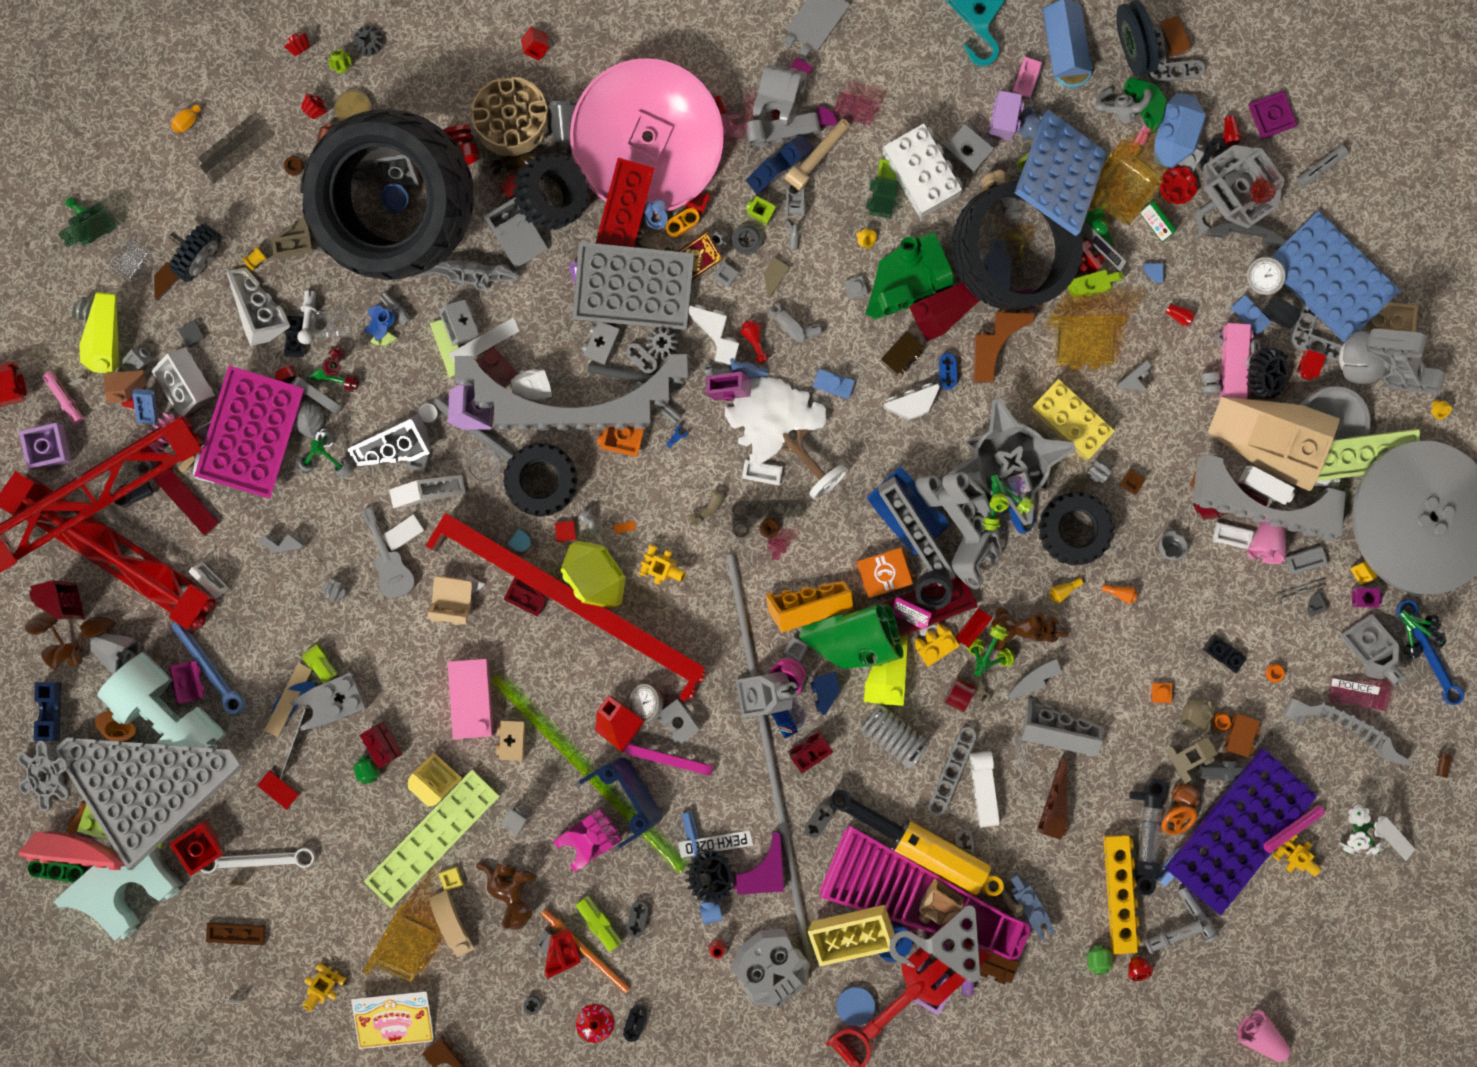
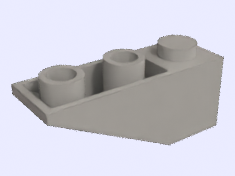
M522 804L514 805L508 811L501 825L516 836L519 835L532 816L529 814L530 810Z

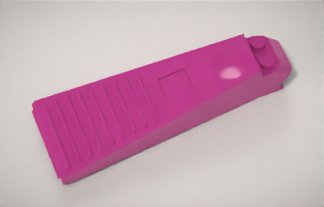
M850 825L843 832L819 890L821 891L819 897L858 910L885 905L890 920L935 934L944 924L939 925L933 920L928 924H924L919 919L921 914L919 907L922 896L936 878L965 897L964 907L970 905L975 908L978 948L991 951L1009 960H1015L1021 955L1030 934V925L1007 914L977 896L969 894ZM963 919L962 927L969 930L972 926L971 921Z

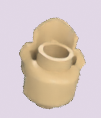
M996 169L986 174L982 181L980 193L1000 184L1011 182L1010 175L1001 169Z

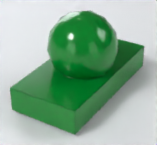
M1100 208L1087 212L1085 222L1110 246L1113 245L1103 209Z

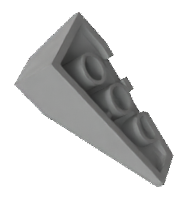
M387 147L371 151L358 164L352 182L362 184L375 182L377 186L391 183L400 184L405 188L420 186L419 170L415 164L402 153Z
M418 413L349 447L347 450L356 466L382 462L393 463L404 460L413 461L430 453L428 430Z

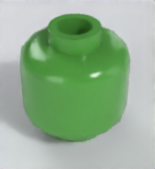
M1103 945L1093 946L1092 950L1087 952L1088 969L1094 972V975L1108 974L1109 970L1113 968L1112 953L1110 950L1104 949Z

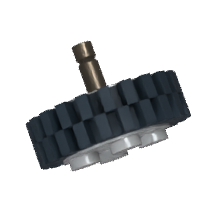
M201 224L195 230L193 229L191 235L185 237L186 240L180 236L178 237L174 232L169 235V239L173 242L175 241L180 246L176 250L177 254H174L172 257L170 271L184 282L197 278L203 272L204 267L210 266L215 258L213 255L217 253L216 249L220 247L221 234L207 224Z

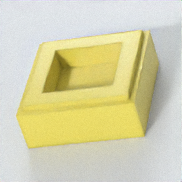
M457 866L438 873L444 890L448 891L464 885Z

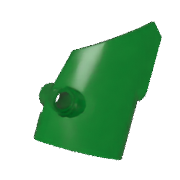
M934 231L921 235L916 239L905 237L900 243L901 247L879 261L865 315L877 320L905 310L917 303L918 300L935 295L954 286L950 265Z
M877 604L847 615H836L802 626L798 637L818 654L842 669L882 666L904 656L892 607L888 604Z

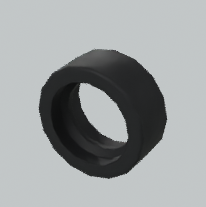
M938 571L924 573L916 584L917 601L927 609L937 610L944 608L952 599L953 585L950 578ZM931 582L939 583L945 587L946 592L940 598H930L923 593V587Z

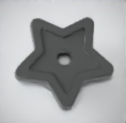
M140 461L138 464L133 465V468L138 471L139 477L154 469L157 461Z

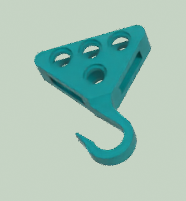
M945 0L973 29V32L984 40L992 50V55L988 59H980L966 44H963V49L971 63L977 67L992 65L998 56L999 47L988 32V26L1006 0ZM976 7H981V8H983L984 13H982V14L977 13V12L975 11V8H976Z

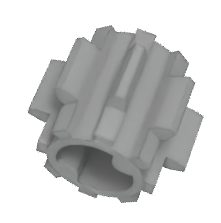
M718 230L713 234L708 231L712 240L717 238L720 243H716V247L722 253L721 246H726V242L722 241L725 235H718Z
M1096 459L1087 471L1090 474L1089 478L1096 483L1099 481L1104 483L1113 470L1109 467L1111 464L1105 459Z
M329 579V582L325 583L322 589L325 592L323 597L339 603L341 598L345 599L348 590H345V584Z

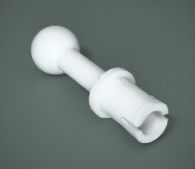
M309 290L304 291V303L301 307V311L304 312L303 328L298 333V340L302 344H309L313 340L310 327L312 313L316 312L315 300L317 293L315 291H311V296Z

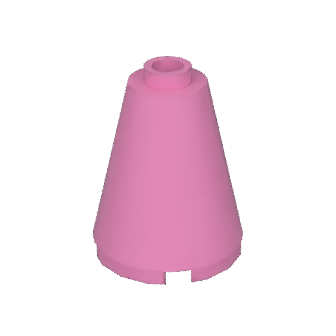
M1261 522L1247 549V555L1255 560L1256 557L1263 558L1262 562L1269 564L1285 562V527H1273L1270 523Z
M1256 1010L1252 1012L1255 1015L1251 1018L1246 1016L1237 1029L1236 1034L1239 1036L1237 1040L1241 1044L1277 1062L1286 1061L1290 1056V1047L1267 1014L1261 1010Z

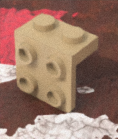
M440 575L435 576L432 605L428 611L427 619L435 622H452L454 625L466 624L470 616L472 581Z

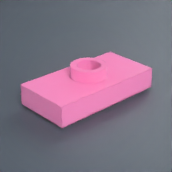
M1024 56L1012 93L1021 94L1022 97L1027 99L1031 98L1042 65L1041 61Z

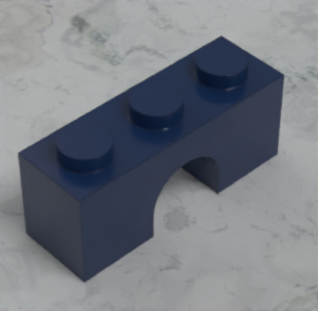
M35 682L34 702H37L39 705V716L37 721H34V741L60 740L61 682Z

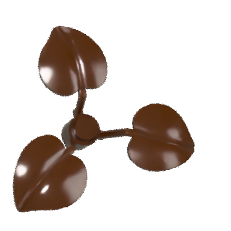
M49 613L40 614L32 618L25 624V630L31 635L44 633L48 628L53 632L60 644L46 647L41 652V657L48 667L56 670L65 660L69 666L81 664L83 658L80 651L83 650V636L86 638L97 636L114 626L116 622L105 617L88 619L80 626L82 632L79 633L78 646L75 643H63L52 626L58 622V619Z

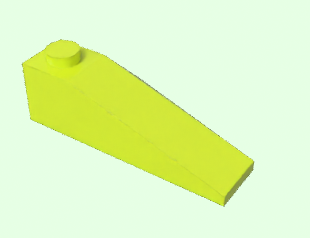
M101 292L95 294L79 344L80 363L93 372L113 373L119 366L116 294Z
M908 635L900 638L904 652L903 658L871 668L865 682L864 702L904 705Z

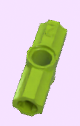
M589 895L575 904L578 911L587 921L586 924L590 931L600 939L608 952H611L622 943L621 938L612 928L610 920L605 918V913L599 910Z

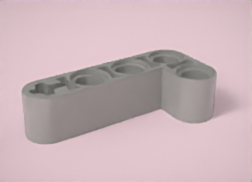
M817 113L794 116L789 126L781 125L780 119L762 123L761 120L745 123V133L749 148H755L756 145L760 147L774 144V141L779 143L793 140V137L797 138L801 135L805 137L812 136L821 132Z

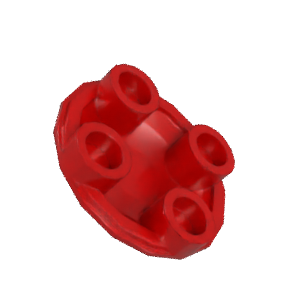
M1187 167L1171 168L1161 177L1159 184L1160 193L1169 203L1176 205L1185 204L1197 193L1196 177Z

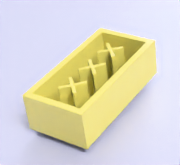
M1059 379L1030 408L1063 441L1074 442L1075 452L1085 461L1089 460L1115 432Z
M885 905L811 922L808 929V934L820 966L889 951V942L895 935Z

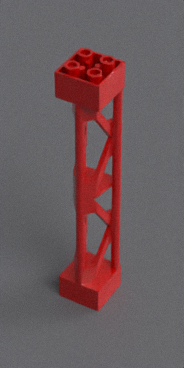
M181 414L0 523V573L18 563L19 559L180 461L184 462L202 451L203 440L197 432L194 434L191 430L193 425L188 417H183ZM165 436L175 453L141 452L142 449ZM124 461H162V464L113 494L111 493L110 489ZM110 470L111 474L99 499H97L87 483ZM79 487H82L91 502L60 501L61 498ZM41 511L81 512L34 542L30 543L28 541ZM27 520L28 526L15 550L4 533Z

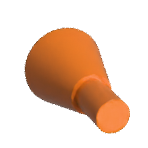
M1103 584L1102 591L1114 594L1115 597L1129 605L1131 602L1135 603L1138 592L1135 591L1136 587H1114Z

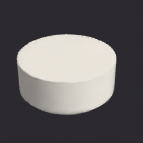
M426 403L419 408L418 413L423 422L431 423L437 419L438 409L433 404Z

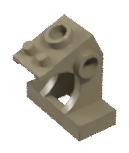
M1201 736L1192 741L1193 745L1182 752H1179L1176 745L1165 750L1185 784L1195 780L1191 772L1193 768L1202 763L1206 766L1215 761L1214 757L1218 754V748L1213 740L1210 741L1208 737L1203 739ZM1196 749L1201 759L1192 764L1187 754Z

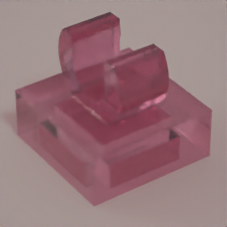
M768 538L767 551L773 552L772 560H780V552L786 553L787 540Z

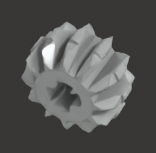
M659 327L658 334L655 330H652L654 337L647 336V339L652 341L646 343V347H652L648 353L653 354L656 351L655 359L661 354L662 360H665L666 353L672 354L670 350L677 352V348L672 345H677L678 340H672L676 337V334L672 333L669 335V328L663 333V329ZM661 339H664V342L667 341V344H664V348H660V345L657 346Z

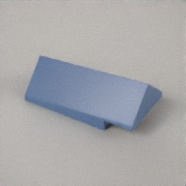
M1059 0L1043 8L1050 63H1052L1054 78L1092 73L1081 4L1071 0Z

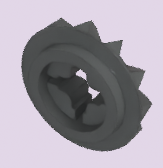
M372 25L363 26L357 29L353 36V45L358 53L364 56H372L381 50L383 36L379 29ZM370 34V38L374 42H369L366 46L365 41L362 39L367 38Z
M741 225L733 232V247L738 253L744 255L754 254L761 247L762 235L753 225ZM747 232L749 238L755 240L749 242L748 247H746L744 241L739 240L745 238Z

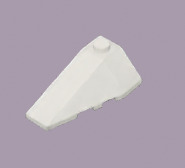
M246 267L227 271L241 322L250 346L270 342L290 327L283 309L277 306L272 300L271 295L259 286L260 283Z

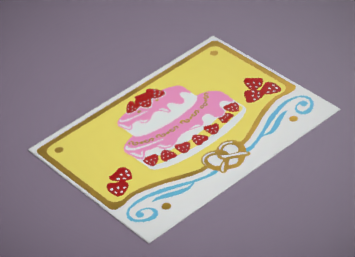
M427 991L351 999L359 1049L434 1041Z

